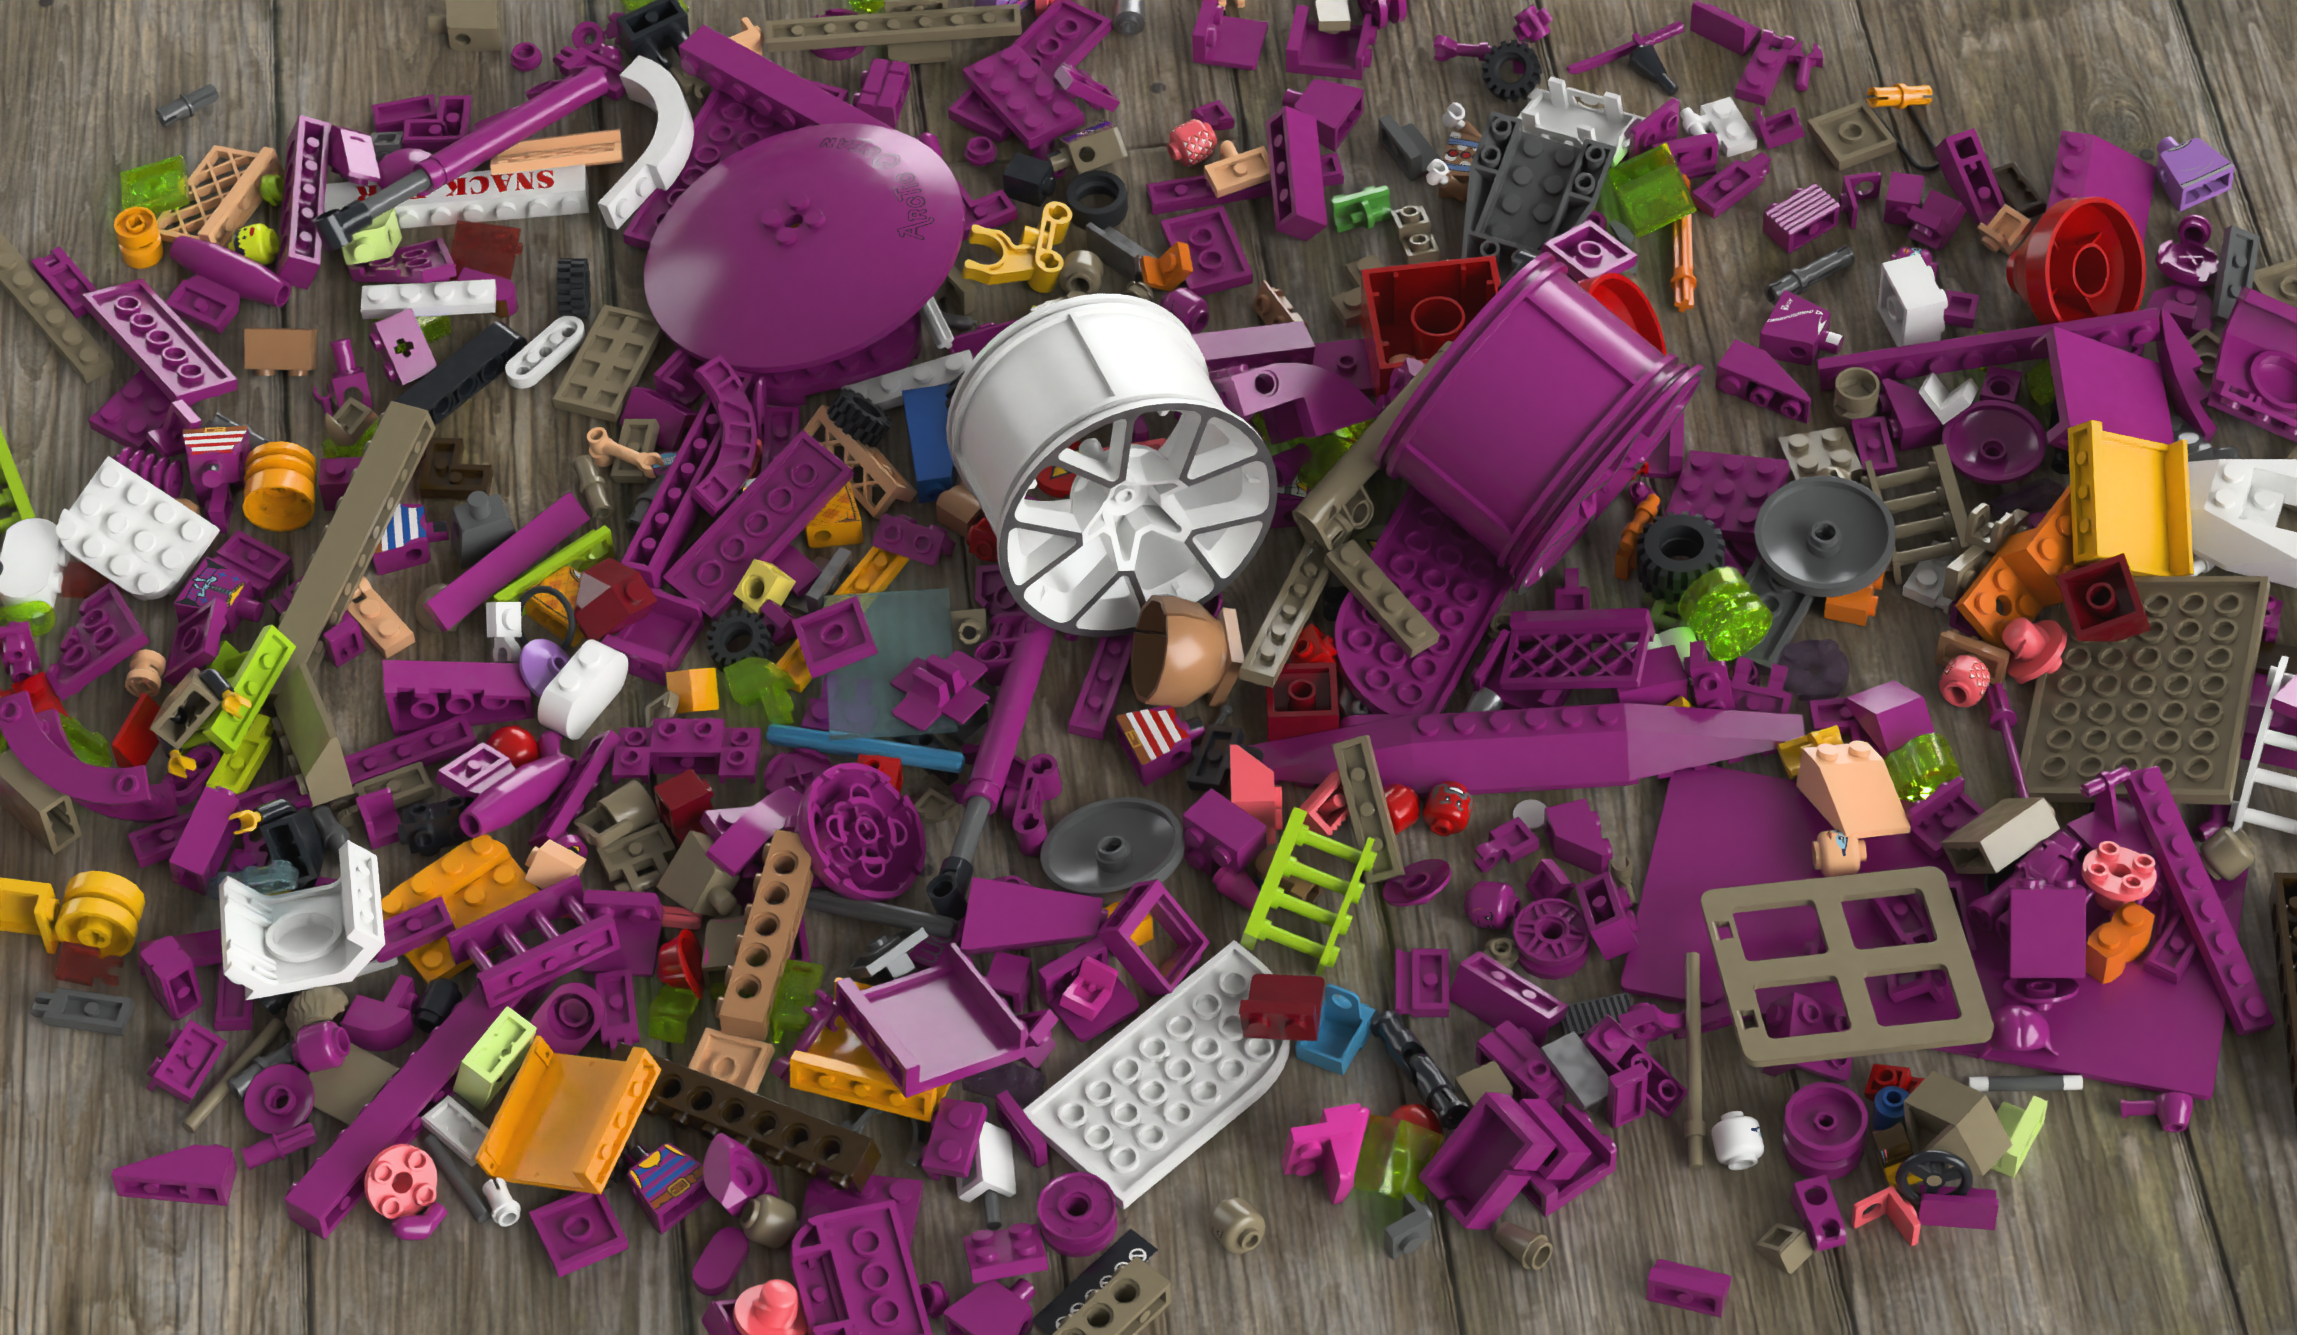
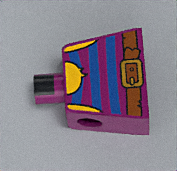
M671 1143L663 1144L653 1153H650L641 1144L634 1146L628 1152L626 1161L632 1166L627 1173L631 1194L661 1235L712 1197L705 1185L703 1164Z

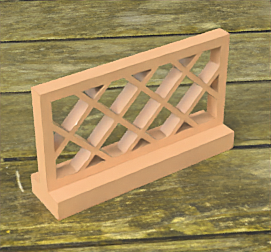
M620 129L523 140L492 158L490 164L491 175L582 164L588 167L624 162Z
M214 145L156 220L161 240L173 243L177 237L183 235L216 243L227 248L228 244L232 242L234 231L245 225L264 200L259 189L260 184H262V177L267 174L282 176L284 173L275 149L263 147L259 153ZM219 157L230 159V161L212 167ZM251 163L246 170L238 171L239 167ZM231 170L235 171V174L217 180L216 176ZM213 178L214 182L196 189L200 182ZM234 185L230 191L222 194L221 189ZM218 191V196L203 202L200 201L201 197ZM193 200L197 201V204L179 210L183 204ZM214 207H217L216 210L209 215H206L204 212ZM201 213V218L184 224L183 219ZM178 221L180 222V226L164 230L166 226ZM200 229V231L197 233L198 236L188 234L192 231Z

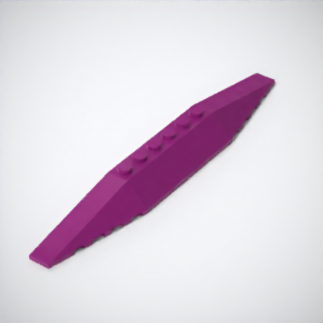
M1614 703L1410 715L1249 745V747L1259 748L1264 753L1261 763L1274 772L1275 785H1280V781L1297 782V787L1314 788V784H1321L1331 772L1338 770L1332 744L1363 735H1370L1383 788L1387 785L1398 783L1410 787L1419 798H1424L1428 796L1429 790L1433 786L1444 781H1455L1464 785L1470 795L1630 786L1638 784L1639 779L1656 775L1658 779L1674 776V771L1693 767L1695 771L1707 769V764L1727 760L1728 764L1744 761V756L1761 753L1762 757L1779 753L1777 750L1778 744L1805 736L1802 715Z

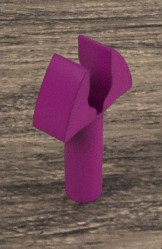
M1803 41L1797 43L1788 54L1787 64L1798 65L1795 89L1799 92H1805L1808 89L1811 67L1823 68V53L1815 42L1813 43L1812 53L1808 54L1807 57L1802 53Z

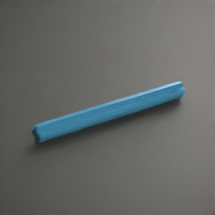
M774 723L768 726L766 739L773 745L808 748L818 752L858 758L859 754L882 755L885 757L901 758L902 765L960 773L963 771L965 764L963 754L956 751Z

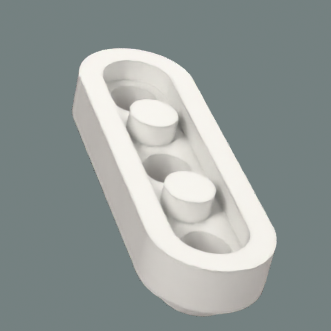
M563 316L549 325L507 362L505 371L508 383L515 388L524 389L540 381L584 342L586 334L582 320L575 316Z

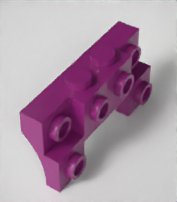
M713 718L653 719V727H620L619 737L621 740L618 743V747H615L613 783H619V778H643V783H649L651 766L653 774H681L692 768L696 774H719L720 783H725L726 778H749L750 783H756L757 767L762 751L761 728H725L724 719Z

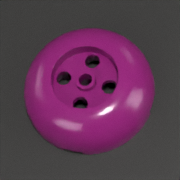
M860 763L835 765L814 779L805 791L799 805L797 815L798 834L805 850L812 857L810 868L828 888L851 900L884 902L910 889L916 876L921 874L926 856L925 833L919 814L908 795L902 796L889 783L891 778L885 773ZM813 802H816L823 812L822 819H817L815 826L814 814L812 812ZM866 851L871 852L872 857L866 856Z

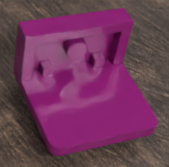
M1098 936L1088 942L1078 944L1071 952L1058 959L1048 961L1038 970L1041 998L1074 1038L1081 1043L1089 1041L1139 1011V1002L1118 977L1111 998L1093 1021L1060 1006L1063 993L1079 975L1082 961L1086 956H1090L1109 966L1108 947Z
M1796 992L1770 1003L1766 1013L1767 1035L1773 1039L1841 1032L1850 1029L1843 1008ZM1852 1057L1763 1067L1762 1073L1776 1077L1796 1067L1838 1082H1844L1851 1075Z

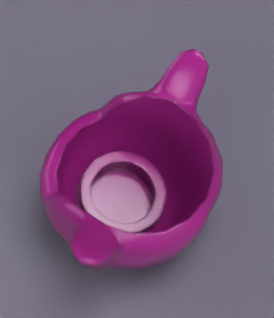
M2011 1004L1997 1009L1992 1014L1991 1018L1994 1024L1992 1037L1987 1042H1984L1983 1049L1976 1058H1982L1991 1050L2028 1051L2045 1048L2054 1055L2058 1056L2059 1053L2051 1047L2050 1029L2047 1020L2030 1006Z

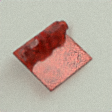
M457 220L450 254L457 276L450 277L449 281H456L464 267L511 280L516 255H521L523 251V243L519 242L521 229Z

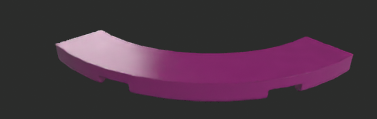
M720 354L696 369L693 376L711 399L721 428V447L718 459L709 474L692 488L690 494L713 518L728 507L744 486L752 467L757 443V427L753 406L748 401L740 378Z

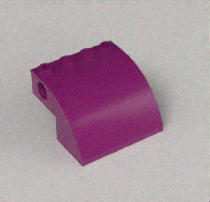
M1291 362L1275 363L1249 369L1246 363L1208 372L1209 379L1224 406L1232 413L1242 417L1255 412H1262L1271 445L1302 436L1305 439L1317 437L1378 417L1376 407L1356 386L1338 374L1315 365ZM1222 392L1226 393L1227 399L1224 398Z

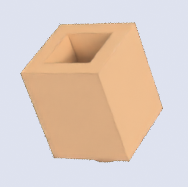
M549 839L540 848L535 846L528 856L525 865L529 867V871L525 880L541 889H545L577 874L579 876L587 859Z

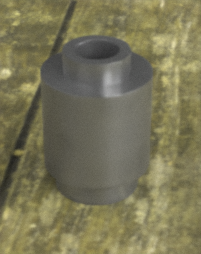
M1114 0L1113 15L1116 31L1123 35H1136L1144 29V0Z

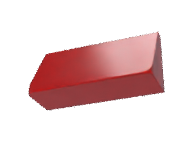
M146 693L140 695L111 744L116 764L120 768L146 766L159 744L155 732L150 727L160 707Z

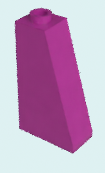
M972 877L960 950L964 955L994 953L996 951L1002 952L1090 941L1097 937L1096 933L1107 920L1108 910L1102 909L1103 898Z

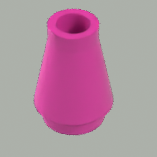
M1222 866L1212 880L1217 886L1216 891L1244 906L1252 913L1260 890L1245 869L1237 874L1227 866Z

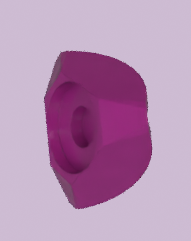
M723 1133L715 1136L704 1160V1181L710 1194L732 1216L741 1218L742 1211L747 1202L761 1194H769L779 1198V1188L771 1171L745 1145Z

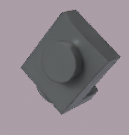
M1411 1192L1403 1196L1404 1217L1384 1228V1249L1392 1259L1404 1253L1410 1254L1414 1252L1423 1242L1431 1238L1432 1213L1423 1201L1418 1202Z

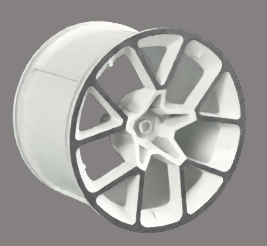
M1092 294L1064 299L1033 311L1001 331L977 354L965 370L952 396L948 410L946 431L949 453L954 466L969 492L979 502L997 538V558L1007 589L1025 612L1048 627L1065 633L1090 637H1114L1147 631L1137 630L1135 626L1142 606L1151 595L1169 594L1204 605L1231 584L1245 569L1260 548L1270 528L1276 508L1278 483L1276 469L1270 452L1253 427L1224 406L1209 379L1204 356L1190 331L1171 312L1146 299L1121 294ZM1157 411L1159 416H1165L1169 411H1179L1182 413L1173 432L1158 451L1145 445L1131 444L1134 423L1141 414ZM1114 422L1110 448L1103 451L1101 443L1096 438L1084 440L1079 447L1080 453L1067 448L1085 435ZM1057 466L1077 474L1071 487L1070 499L1057 501L1024 499L1028 489H1035L1037 485L1035 478L1046 467Z

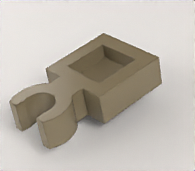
M681 63L670 68V74L675 78L685 96L694 93L696 104L702 107L705 103L704 96L710 95L713 88L698 77L687 74L682 69Z

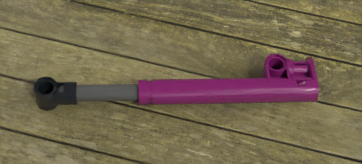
M595 65L575 66L568 71V76L562 80L538 84L525 92L528 98L527 102L415 164L413 173L363 201L355 200L342 209H333L313 219V223L326 251H333L353 241L352 235L371 226L373 219L420 192H434L604 95L609 89L604 73Z
M1007 612L994 615L989 624L992 631L991 636L981 643L974 652L976 660L985 664L988 668L983 674L987 684L1000 686L962 798L965 811L950 856L943 860L938 876L933 878L926 888V892L937 915L951 917L956 921L966 915L968 903L965 896L974 872L971 864L987 816L996 811L1056 630L1037 621L1027 612Z

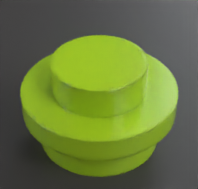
M278 174L263 176L262 184L259 186L262 198L273 206L282 204L283 178Z

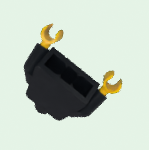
M276 799L254 808L253 812L244 810L229 816V820L239 818L241 821V829L233 832L236 835L253 831L257 823L260 824L259 828L285 890L283 892H267L264 895H278L315 886L317 878L320 876L325 848L307 807L297 809L294 804L286 799Z

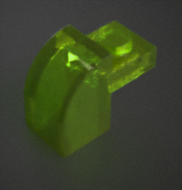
M760 657L746 658L723 668L733 700L746 708L762 701L769 721L774 724L787 726L794 723L791 714L794 705L786 690L795 687L796 683L787 671L771 661Z

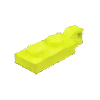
M258 713L236 752L223 754L208 779L206 786L216 789L217 786L224 787L236 795L247 791L273 743L271 736L274 728L271 717Z

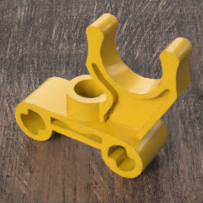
M1049 202L1044 207L1037 228L1024 226L1019 246L1014 245L1010 238L1000 230L988 229L974 224L971 227L968 242L991 248L999 257V261L996 264L984 265L968 259L964 263L961 276L964 279L975 280L986 285L1028 280L1030 287L1039 293L1053 291L1057 285L1064 260L1060 254L1051 249L1052 245L1063 242L1072 219V211L1064 203Z

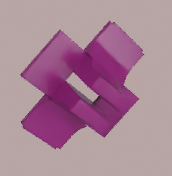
M956 650L945 660L935 654L930 655L926 661L916 657L890 682L891 686L907 694L891 713L893 717L923 732L942 714L963 725L990 699L988 695L972 687L988 668L978 660ZM949 693L954 695L951 699L949 698Z

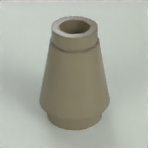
M1504 1221L1500 1224L1495 1233V1240L1526 1269L1533 1268L1534 1270H1539L1551 1257L1552 1244L1548 1242L1547 1237L1543 1234L1512 1224L1509 1221Z

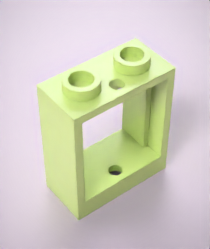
M507 1006L461 1061L453 1091L483 1112L522 1065L525 1055L532 1045L537 1028ZM501 1076L502 1081L496 1082L497 1079Z

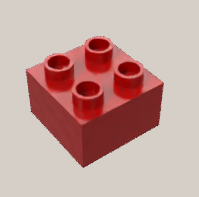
M1495 255L1361 269V326L1376 403L1382 394L1386 395L1389 391L1393 370L1396 367L1401 368L1403 362L1389 363L1391 357L1399 354H1409L1413 356L1410 358H1416L1422 361L1423 364H1426L1434 354H1437L1446 341L1454 342L1474 317L1498 293V286L1501 284Z

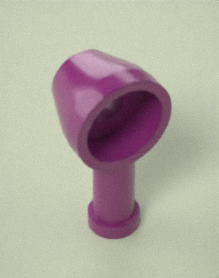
M2165 1093L2157 1096L2154 1100L2127 1101L2126 1099H2121L2122 1118H2127V1116L2157 1115L2163 1130L2167 1132L2186 1130L2193 1110V1099L2185 1093Z

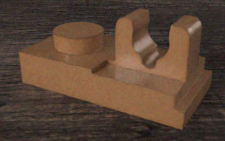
M1957 629L1941 632L1934 663L1946 667L1954 657L1969 655L1982 661L1988 668L1990 684L2003 683L2011 652L1982 642L1976 636L1972 635L1969 638L1960 635V630Z

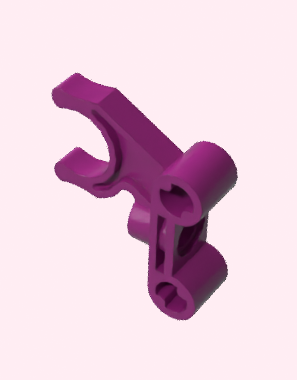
M966 743L962 746V754L965 757L966 764H974L980 745ZM1037 754L1028 761L1014 755L1001 796H1003L1002 808L1004 819L1013 820V829L1018 848L1022 854L1030 857L1040 855L1043 842L1048 835L1045 819L1041 813L1044 801L1056 798L1062 791L1056 759L1050 754ZM960 783L952 786L953 797L958 804H962V798L967 785Z

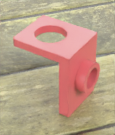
M1893 1186L1853 1205L1851 1225L1854 1229L1887 1214L1910 1246L1918 1243L1921 1223L1917 1219L1916 1211L1909 1201H1904ZM1878 1203L1872 1211L1863 1214L1869 1206Z

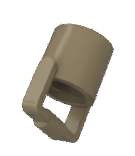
M632 780L596 803V808L576 819L573 824L577 835L589 844L603 848L617 839L633 834L654 822L658 818V812L644 787L639 782ZM602 820L607 830L599 834L591 826Z

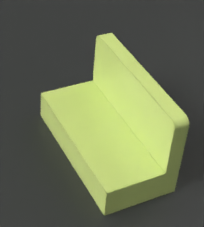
M2033 1096L2026 1110L2007 1102L2001 1103L1996 1114L2013 1145L1991 1169L2012 1178L2016 1176L2044 1123L2048 1101Z

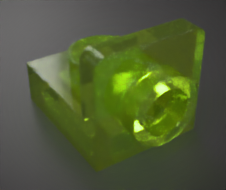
M669 986L662 987L650 1005V1038L679 1044L684 1043L687 1034V1021L698 1006V999L691 990Z

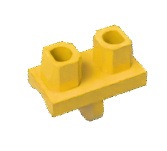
M1838 725L1808 733V735L1778 744L1777 750L1790 780L1798 777L1803 748L1818 747L1820 744H1844Z

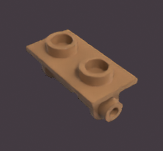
M1266 281L1262 282L1252 307L1266 325L1303 321L1298 313H1292L1294 308L1286 299L1281 289L1271 288ZM1303 321L1304 324H1305V326H1306V328H1307V330H1308V329H1309V325L1307 324L1306 321Z

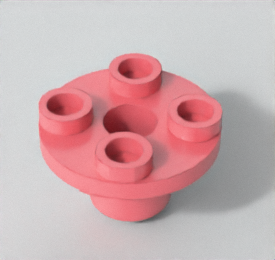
M2023 617L2014 619L2005 627L2002 633V641L2010 649L2009 652H2011L2006 672L2018 684H2024L2038 678L2045 672L2047 674L2054 673L2062 664L2060 656L2066 646L2067 632L2059 623L2053 620L2031 623Z
M2111 841L2101 842L2097 849L2089 852L2084 858L2081 869L2084 881L2096 892L2095 900L2097 904L2108 911L2114 912L2128 902L2148 896L2153 891L2157 878L2154 868L2155 860L2151 856L2119 847L2118 844Z
M397 1144L384 1149L373 1159L365 1175L364 1190L370 1206L376 1212L389 1219L418 1214L425 1207L430 1206L436 1199V1167L425 1151L413 1145Z
M773 1279L763 1285H756L746 1289L738 1297L733 1310V1319L742 1335L807 1334L797 1292L789 1282Z

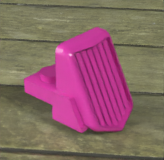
M1360 1103L1323 1109L1319 1124L1290 1128L1281 1160L1284 1175L1296 1174L1298 1176H1307L1322 1169L1332 1205L1342 1203L1354 1186V1174L1366 1125L1371 1116L1370 1109L1368 1107H1361Z

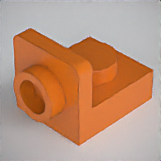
M1178 241L1160 258L1144 255L1139 260L1143 282L1151 288L1172 292L1194 272L1188 244Z

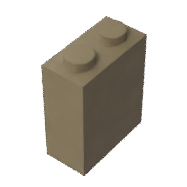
M11 749L0 754V800L3 808L52 855H55L82 836L70 796L48 786L33 775L20 762Z
M2044 797L2004 798L1940 843L1956 874L1997 873L2058 831L2060 827L2055 819L2053 807Z

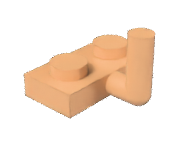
M1226 140L1222 142L1219 161L1204 166V175L1215 196L1219 198L1271 180L1269 154L1265 147L1261 146L1238 154L1231 141Z

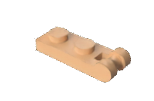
M363 576L346 611L360 625L361 632L388 659L415 643L414 633L375 592L369 581ZM361 596L363 600L355 604L352 601Z

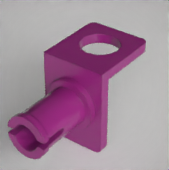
M343 338L329 342L337 370L331 374L338 408L340 409L345 403L343 399L345 390L349 387H357L363 393L361 403L372 409L373 405L363 367L356 366L350 343L351 339Z

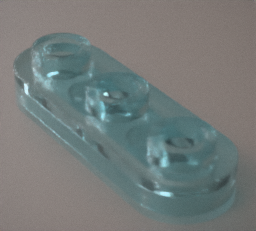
M275 860L269 866H247L243 868V871L235 873L218 872L216 877L208 880L207 896L220 901L219 884L226 876L264 895L292 890L298 887L299 870L292 867L293 864L289 861Z

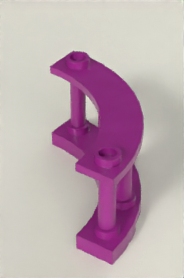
M27 691L0 698V728L7 743L20 762L48 786L70 796L73 801L92 812L111 819H121L135 823H155L179 816L175 787L172 783L165 782L148 785L147 772L144 765L129 768H104L84 763L74 753L75 751L63 730L58 711L49 709L34 713L29 692Z

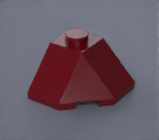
M610 557L580 574L579 591L573 608L575 624L586 640L594 639L599 642L604 639L606 634L613 635L645 618L658 600L638 571Z

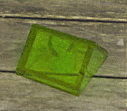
M1370 1114L1354 1174L1353 1188L1402 1203L1403 1196L1411 1192L1418 1202H1424L1428 1187L1418 1176L1439 1151L1443 1135L1402 1119Z

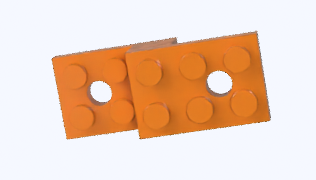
M2070 485L2036 528L2010 535L1955 605L1986 643L2010 651L2002 641V633L2005 627L2014 619L2021 617L2028 619L2032 623L2043 607L2064 602L2056 576L2084 567L2074 564ZM1997 598L2003 604L2002 615H2000L1996 610Z

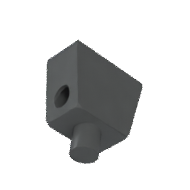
M475 491L468 496L467 503L455 506L452 509L451 545L461 569L473 566L517 532L498 494L488 496L483 491Z

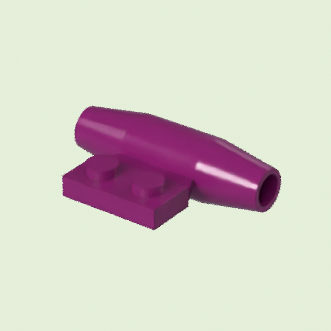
M181 235L174 240L171 246V259L195 276L188 280L183 279L165 303L177 316L220 335L239 312L240 298L282 307L290 297L291 286L288 282L261 263L219 244Z
M482 742L438 770L436 782L460 797L475 798L461 813L459 824L466 835L477 838L512 824L545 802L568 778L570 766L563 756L552 754L515 769L509 757Z

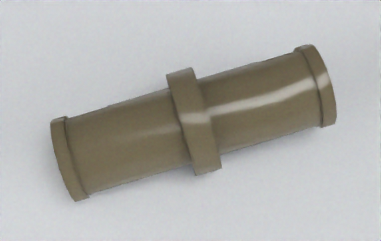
M591 455L577 457L573 462V468L580 481L579 491L582 497L587 499L592 517L595 520H604L613 513V507L610 505L605 492L607 489L606 482L603 477L599 476L594 458H591Z

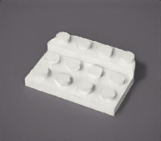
M109 456L70 510L63 509L56 526V533L62 545L70 554L130 593L133 597L142 601L158 599L167 594L173 595L220 532L218 527Z

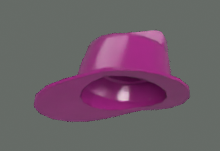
M570 982L559 986L546 999L530 1021L537 1028L534 1039L536 1035L541 1036L554 1053L577 1055L598 1031L604 1020L605 1008L601 997L593 988L584 983Z

